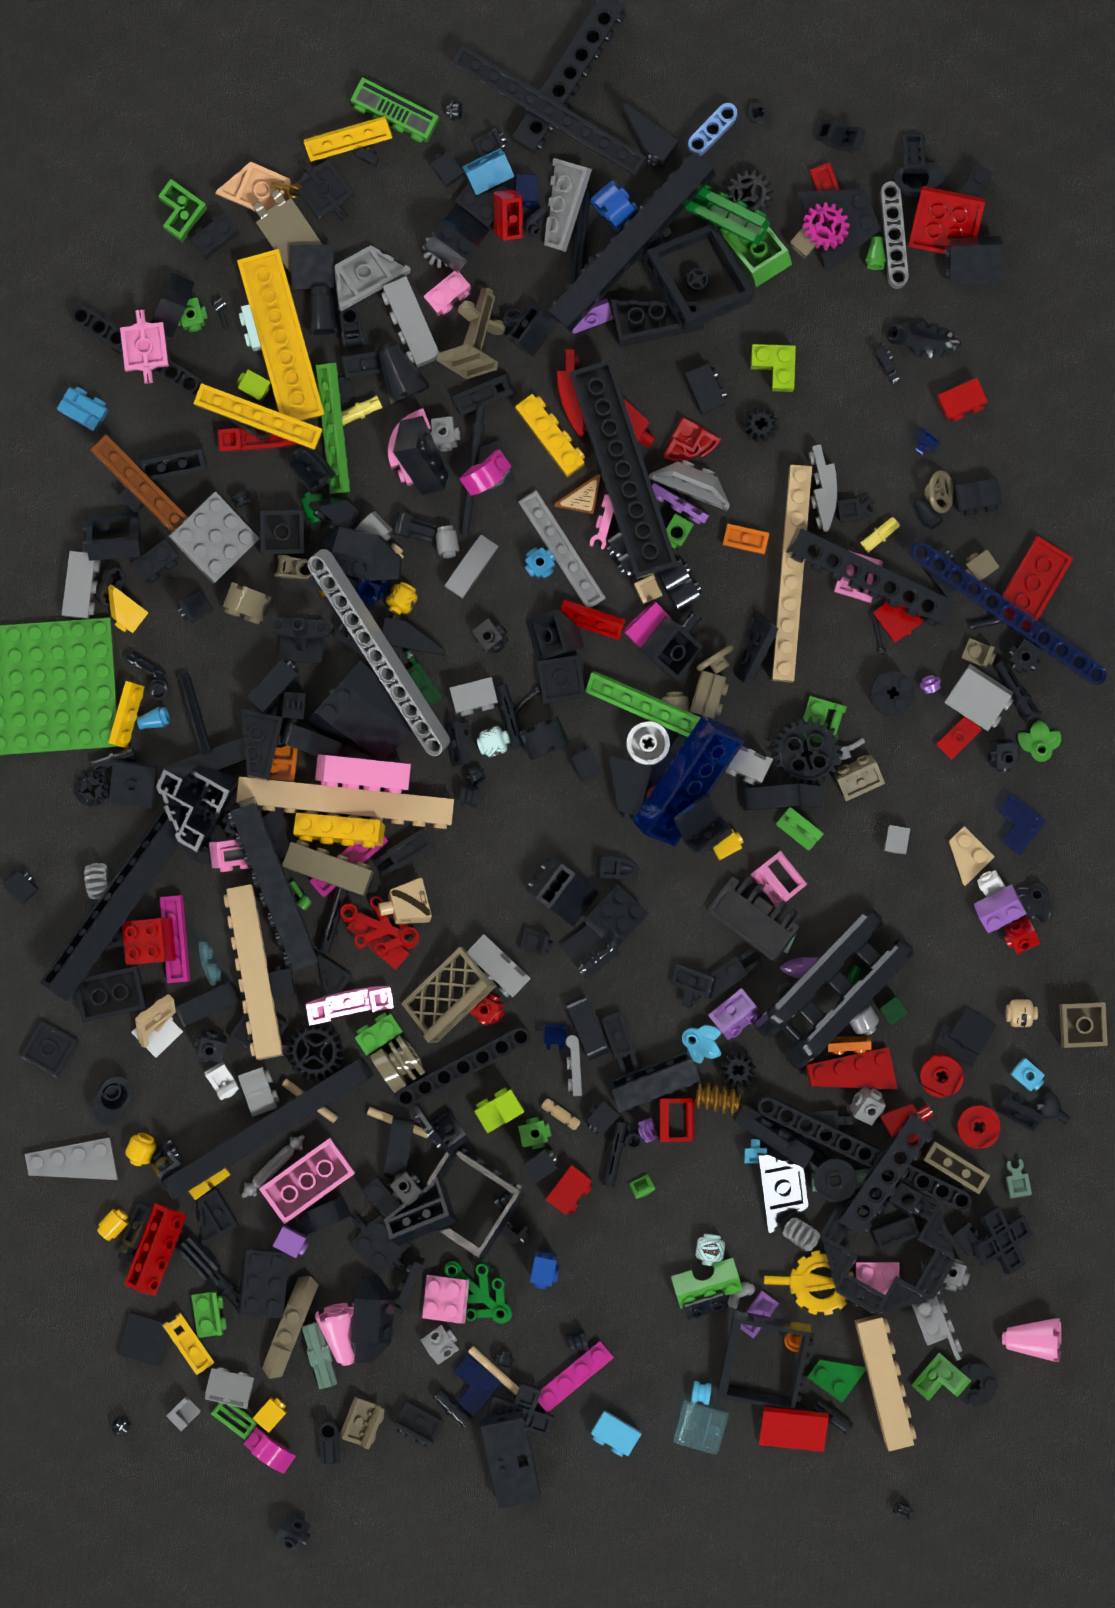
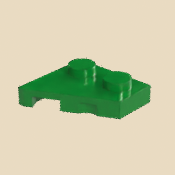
M819 1359L807 1375V1378L843 1403L866 1371V1368Z

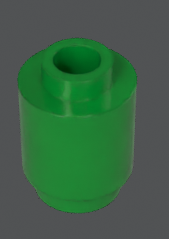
M305 493V498L301 499L306 519H309L310 524L321 521L313 515L314 511L308 505L310 502L323 500L322 493Z

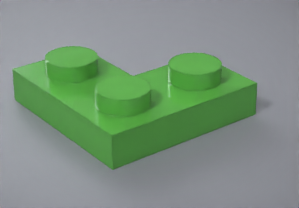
M938 1353L911 1386L929 1401L942 1385L958 1397L971 1380L942 1354Z

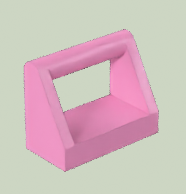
M779 851L750 874L757 884L761 883L764 885V893L776 907L783 900L785 902L807 885L782 851ZM776 859L798 885L790 893L768 867Z

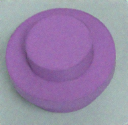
M934 675L927 676L922 679L920 688L926 694L933 693L941 688V680L939 677H934Z

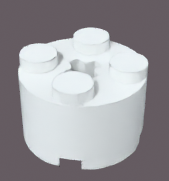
M642 722L634 726L629 732L626 747L629 756L635 762L651 766L665 758L669 751L670 740L666 730L658 723ZM648 738H651V743L654 745V747H649L648 749H645V744L642 743V741H647Z

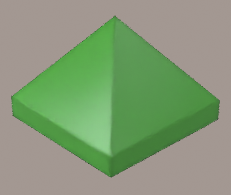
M648 1174L629 1183L636 1199L645 1197L655 1190Z

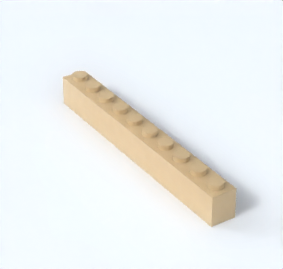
M790 465L776 620V627L779 629L774 644L771 681L793 683L795 677L804 561L799 563L790 558L791 554L786 553L796 529L802 528L807 531L812 466Z
M239 777L236 799L237 803L255 796L257 804L262 806V810L275 811V807L284 808L286 813H296L297 810H305V814L318 815V812H326L327 816L339 817L340 814H345L349 818L360 819L361 816L370 817L371 820H380L381 822L383 819H391L392 824L404 825V821H412V826L425 827V823L434 824V828L447 829V825L451 826L454 799L275 780L266 781Z

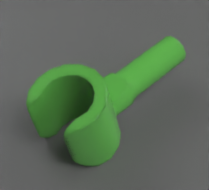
M292 881L290 884L300 897L297 904L303 910H306L311 905V900L304 895L296 882Z

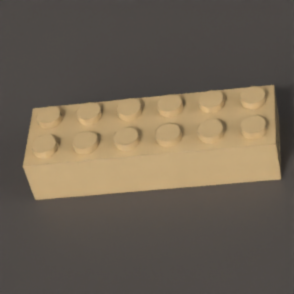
M880 1314L854 1320L885 1446L888 1451L913 1446V1439L917 1438L914 1426L908 1422V1418H911L909 1406L903 1402L902 1398L906 1396L904 1385L901 1381L898 1382L897 1376L901 1375L899 1365L892 1358V1355L896 1353L893 1341L891 1339L888 1340L887 1333H890L888 1321L886 1318L883 1319Z

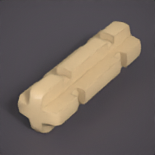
M546 1099L543 1102L542 1109L551 1112V1115L562 1123H567L568 1127L572 1130L578 1128L580 1125L579 1119L572 1117L569 1112L559 1105H554V1102L550 1099Z

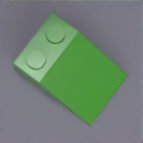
M768 227L759 246L723 228L720 229L726 245L732 249L734 257L756 287L792 265L787 248L770 227Z

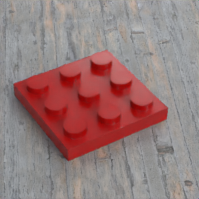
M922 186L908 247L945 254V246H949V238L977 237L985 206V198Z

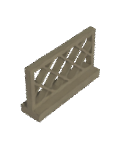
M459 947L401 1004L425 1034L423 1037L428 1043H438L496 985L492 979H488L465 949ZM460 955L465 959L464 969L455 968L456 958ZM444 970H450V983L441 982V973ZM455 971H464L463 984L454 983ZM469 972H475L480 978L474 985L468 984ZM429 984H436L435 997H426V988ZM440 985L449 986V998H440ZM454 986L463 987V996L460 999H453ZM415 998L421 999L420 1011H414L410 1006V1003ZM426 999L435 1000L434 1012H425ZM439 1000L448 1001V1010L445 1013H439ZM425 1014L434 1015L433 1025L429 1029L424 1024Z

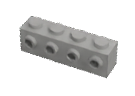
M405 276L384 285V292L381 293L385 305L390 304L393 312L389 314L394 325L398 324L401 329L398 335L402 344L407 343L410 351L406 352L409 359L412 363L416 364L417 368L437 360L438 348L407 277Z

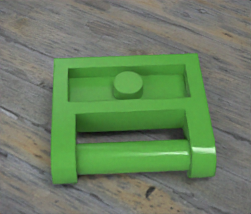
M810 696L803 717L805 722H808L809 717L812 716V720L815 723L820 718V725L823 726L828 709L834 710L829 730L835 728L833 736L837 735L842 715L846 712L847 707ZM803 733L805 740H807V735ZM819 736L811 737L815 743L822 741Z

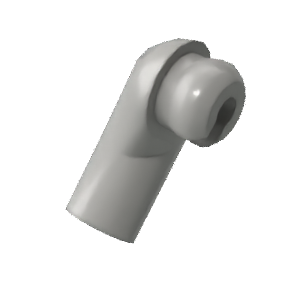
M742 1282L743 1290L729 1296V1307L737 1309L741 1297L754 1293V1285L749 1282Z

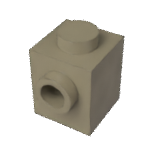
M988 550L980 555L977 552L966 559L968 563L964 566L968 579L971 582L974 580L976 584L999 568V565Z

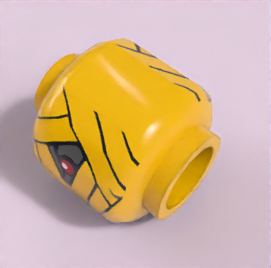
M404 582L393 585L386 597V603L390 606L389 611L399 616L401 613H410L418 598L415 593L416 589Z

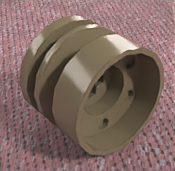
M401 1035L396 1038L400 1045L398 1049L391 1041L388 1044L392 1053L388 1055L381 1048L370 1056L374 1065L394 1093L407 1085L403 1075L407 1074L411 1079H416L412 1069L415 1068L420 1075L425 1073L420 1057L411 1044L404 1040Z

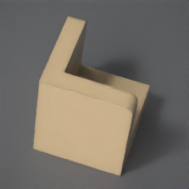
M654 575L634 583L635 590L643 605L662 596Z

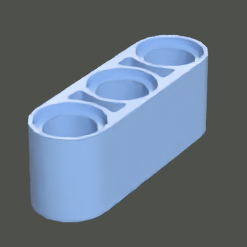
M725 103L721 105L690 137L688 151L691 155L694 152L699 156L705 154L734 124L737 117V109L733 104ZM724 110H730L733 113V117L725 119L721 113ZM710 125L716 126L718 133L714 135L709 134L707 127ZM694 141H701L704 147L700 150H695L692 147Z

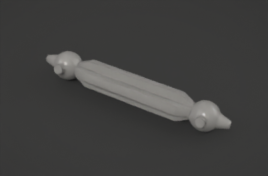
M291 1136L289 1138L290 1145L284 1146L254 1176L252 1183H244L242 1197L256 1196L257 1188L263 1186L293 1156L295 1150L303 1149L302 1141L305 1136Z

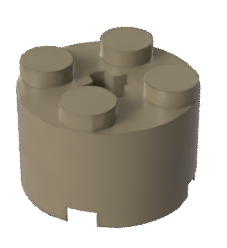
M232 582L223 604L224 612L237 617L240 614L245 615L244 620L259 624L260 621H264L272 597L245 586L241 587Z

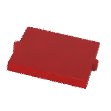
M903 595L904 601L908 603L907 599ZM885 601L884 605L873 612V615L894 643L905 635H910L913 629L923 623L918 615L916 618L904 613L906 609L900 606L897 609L887 605Z

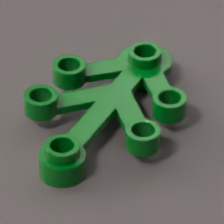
M449 1260L444 1267L445 1274L451 1278L469 1280V1290L473 1294H468L467 1303H484L489 1307L488 1309L468 1307L466 1309V1320L474 1321L476 1318L492 1317L497 1323L503 1324L508 1322L512 1317V1309L505 1303V1279L498 1276L492 1281V1288L496 1290L495 1301L489 1294L488 1272L490 1267L486 1262H480L475 1269L477 1275H479V1287L462 1272L463 1265L459 1260ZM484 1266L486 1272H481L479 1267ZM449 1267H454L456 1273H451ZM495 1281H501L502 1286L498 1287ZM498 1310H502L505 1315L499 1316ZM468 1311L474 1312L475 1316L470 1317Z

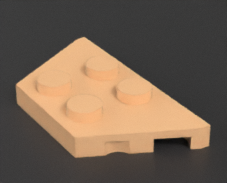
M250 162L220 187L215 194L253 211L255 210L252 206L260 201L267 211L276 205V202L270 195L276 188L271 187V183L275 182L287 186L291 184L289 178ZM278 189L285 201L290 199L287 192Z

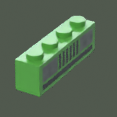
M363 77L351 98V104L354 105L353 109L362 114L366 111L373 115V119L386 116L388 123L392 124V129L400 133L405 131L411 134L410 137L420 143L422 141L428 143L439 122L438 115Z

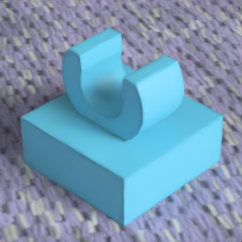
M751 1139V1149H745L744 1163H758L757 1153L767 1154V1148H760V1139Z

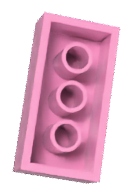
M318 755L315 780L321 781L323 786L338 787V783H342L343 788L359 789V785H363V790L380 791L381 787H383L384 792L401 794L402 789L408 790L411 764Z
M330 1137L259 1190L285 1224L351 1177L356 1171Z

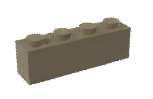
M297 840V843H290L282 867L364 897L366 896L374 874L373 871L369 870V865L358 862L357 865L349 863L350 859L342 855H338L337 858L329 856L330 851L319 847L317 851L309 848L310 844Z

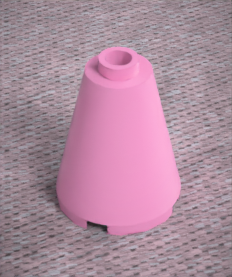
M347 1303L334 1304L323 1308L324 1312L320 1315L319 1311L315 1314L316 1321L336 1362L341 1363L343 1366L351 1365L355 1360L351 1344L354 1303H352L353 1307H348Z
M1060 1318L1008 1327L1007 1332L1002 1334V1344L1006 1345L1008 1350L1059 1362L1061 1351H1058L1061 1344Z

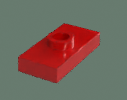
M964 716L936 746L952 760L982 729L975 722Z

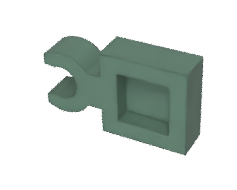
M1022 1159L1018 1160L1019 1167L1017 1169L1012 1168L1010 1161L1006 1163V1168L1012 1175L1006 1177L1010 1199L1032 1195L1028 1173H1021L1024 1166Z

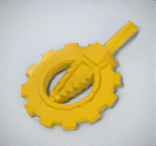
M820 1250L811 1252L812 1256L800 1258L797 1261L799 1266L796 1270L792 1269L790 1277L764 1276V1284L789 1285L791 1294L795 1293L798 1298L796 1303L801 1308L803 1306L809 1309L808 1312L817 1315V1312H824V1315L833 1314L832 1310L836 1308L841 1310L847 1304L844 1302L846 1299L838 1295L836 1290L833 1295L823 1299L816 1298L809 1293L835 1288L833 1278L810 1273L818 1267L830 1269L826 1254H820Z

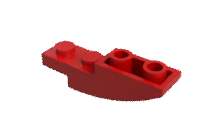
M574 349L566 350V371H557L558 389L563 410L571 427L579 438H583V432H587L569 377V372L574 371V368H579V355H574Z

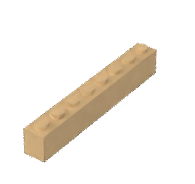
M250 884L226 889L227 895H224V902L226 908L230 907L231 916H227L230 929L233 928L235 937H231L233 950L237 949L238 952L235 964L237 971H241L242 979H239V987L241 992H245L246 1000L242 1001L244 1013L249 1015V1022H246L248 1035L252 1034L253 1043H250L252 1056L256 1055L257 1060L284 1056L268 974L269 970L254 886Z

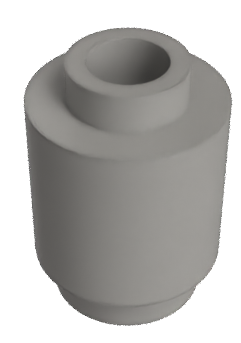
M453 526L436 528L435 538L438 555H443V558L455 557L456 553L459 552V545Z

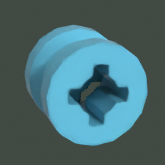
M694 1381L691 1402L696 1403L700 1401L705 1405H709L712 1384L706 1383L703 1385L698 1381Z

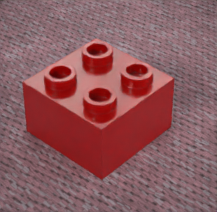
M172 918L128 921L122 925L126 965L176 961Z

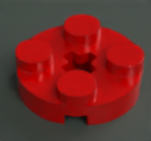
M934 1054L924 1062L921 1068V1083L925 1091L934 1097L945 1098L951 1094L953 1095L959 1091L963 1084L962 1065L950 1055ZM937 1072H946L945 1075L948 1078H943L942 1081H939L938 1075H936Z
M982 1105L971 1106L961 1113L957 1121V1132L960 1139L966 1145L973 1148H987L998 1139L1000 1120L997 1114L990 1108ZM976 1121L984 1123L982 1127L983 1132H974L973 1128Z

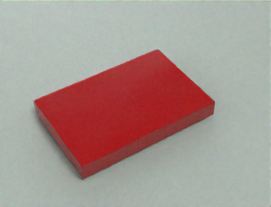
M764 1407L759 1445L824 1452L829 1413Z

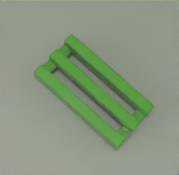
M218 1403L211 1415L246 1440L258 1423L240 1407L228 1405L252 1423L249 1426L225 1408L223 1403ZM219 1409L247 1431L244 1433L218 1413Z

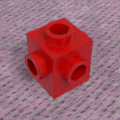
M1027 916L1004 927L1006 936L1003 937L1008 948H1013L1016 955L1040 944L1036 931Z
M490 992L469 1013L476 1016V1020L484 1025L496 1023L503 1017L505 1012L503 1008L506 1003L500 1001L498 995Z

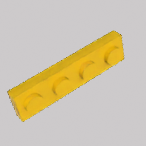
M386 116L304 139V145L310 162L391 139L392 133Z

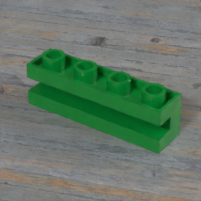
M705 185L684 208L759 246L771 224L766 219V214L756 209L752 212L747 209L748 206L738 200L736 203L729 201L730 197L720 191L718 194L711 192L712 188L708 185Z

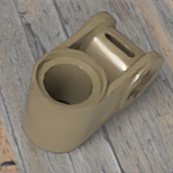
M277 555L278 567L277 572L274 573L275 577L311 580L312 573L309 575H302L301 568L308 564L307 559Z

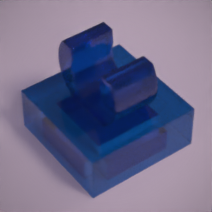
M923 429L916 438L920 445L915 451L921 456L927 449L933 452L940 444V441Z
M545 1025L544 1044H546L548 1050H550L551 1044H558L559 1050H562L563 1045H566L567 1026Z

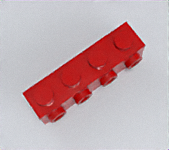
M155 1203L124 1285L138 1292L156 1296L187 1216L186 1214L174 1208Z

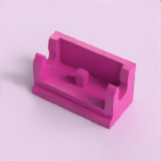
M652 601L623 632L636 646L641 648L665 616L671 620L672 618L656 602Z

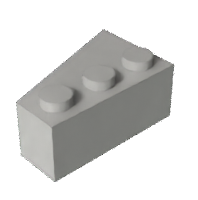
M716 733L712 734L702 755L705 758L704 762L715 768L718 764L725 768V773L734 777L736 774L744 777L743 781L753 786L756 783H762L773 760Z
M485 934L467 951L476 965H479L484 970V975L488 979H492V981L495 980L500 985L498 989L506 997L509 995L514 997L531 979Z

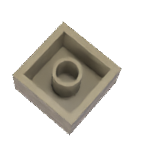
M1105 1002L1059 1004L1062 1048L1108 1046Z

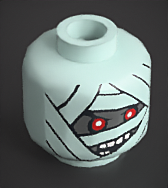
M494 726L481 731L479 738H477V743L482 755L486 754L488 757H494L507 751V744L510 743V738L507 731H502L500 727Z
M704 1234V1237H700L697 1240L696 1258L702 1260L703 1265L713 1266L715 1262H721L724 1257L725 1242L721 1240L719 1235Z

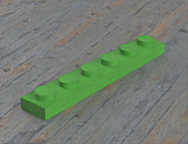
M336 363L316 365L319 396L325 414L321 417L326 463L336 473L329 483L330 494L350 492Z
M596 671L591 673L585 691L588 694L698 742L703 741L710 722Z

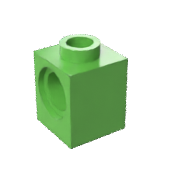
M677 514L673 516L666 529L672 549L682 547L694 525ZM673 528H680L683 532L682 537L678 539L673 538L671 530Z

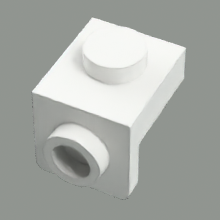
M996 870L982 874L980 879L977 880L979 888L986 897L1006 888Z
M223 1061L204 1072L220 1100L233 1096L239 1089L236 1080Z

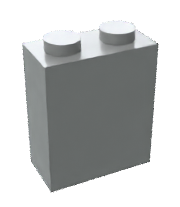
M969 664L946 698L945 703L988 731L991 726L995 728L1002 717L999 716L1003 709L1007 711L1012 704L1013 699L1011 696L1013 691Z

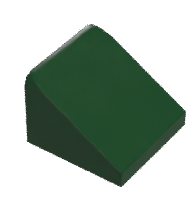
M894 996L878 1008L891 1026L908 1014L897 996Z

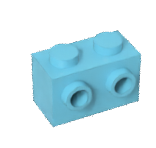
M603 1410L591 1430V1434L594 1436L592 1438L594 1441L601 1445L607 1443L612 1446L611 1451L622 1457L623 1454L629 1456L641 1436V1431L608 1411Z

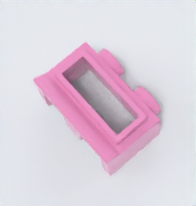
M237 839L209 842L212 868H220V872L232 871L233 866L240 865V869L248 868L243 853L245 848L239 847Z

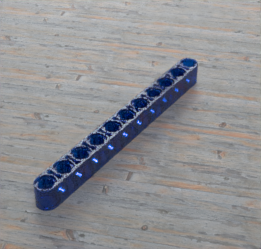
M915 543L910 547L909 555L913 561L1043 650V652L1083 680L1095 685L1102 684L1106 680L1107 672L1101 665L926 543ZM920 546L925 549V555L921 559L916 556V549ZM936 559H940L943 563V567L939 571H936L933 567ZM954 571L960 574V580L957 583H953L951 580V574ZM972 583L978 587L975 595H971L968 591ZM990 595L995 598V604L991 608L986 605V599ZM1006 608H1010L1013 612L1009 620L1005 619L1003 615ZM1024 620H1028L1030 623V628L1026 632L1021 629V623ZM1042 632L1047 634V641L1044 644H1041L1038 640ZM1060 644L1065 648L1062 656L1056 654V648ZM1079 656L1082 659V665L1080 668H1075L1073 661ZM1097 669L1100 676L1094 681L1091 678V672Z

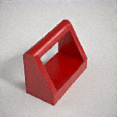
M660 1098V1142H694V1098ZM669 1103H686V1137H669Z

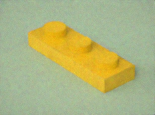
M125 681L109 744L128 748L134 723L137 719L139 705L143 698L144 686Z

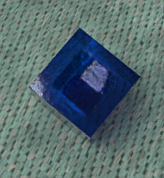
M517 175L516 192L522 196V208H532L533 205L538 203V175Z
M361 579L357 594L361 599L375 605L384 596L390 579L371 581Z

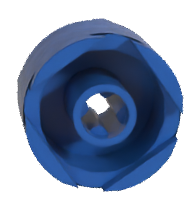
M614 180L605 185L590 199L599 214L609 221L608 224L617 232L623 228L627 220L633 219L638 214L639 208L634 202L631 203L629 201V194L622 187L620 188Z

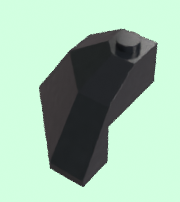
M198 765L164 768L156 787L159 794H162L166 804L164 808L170 822H173L178 842L196 852L200 849L230 801L238 784L237 780L221 771Z

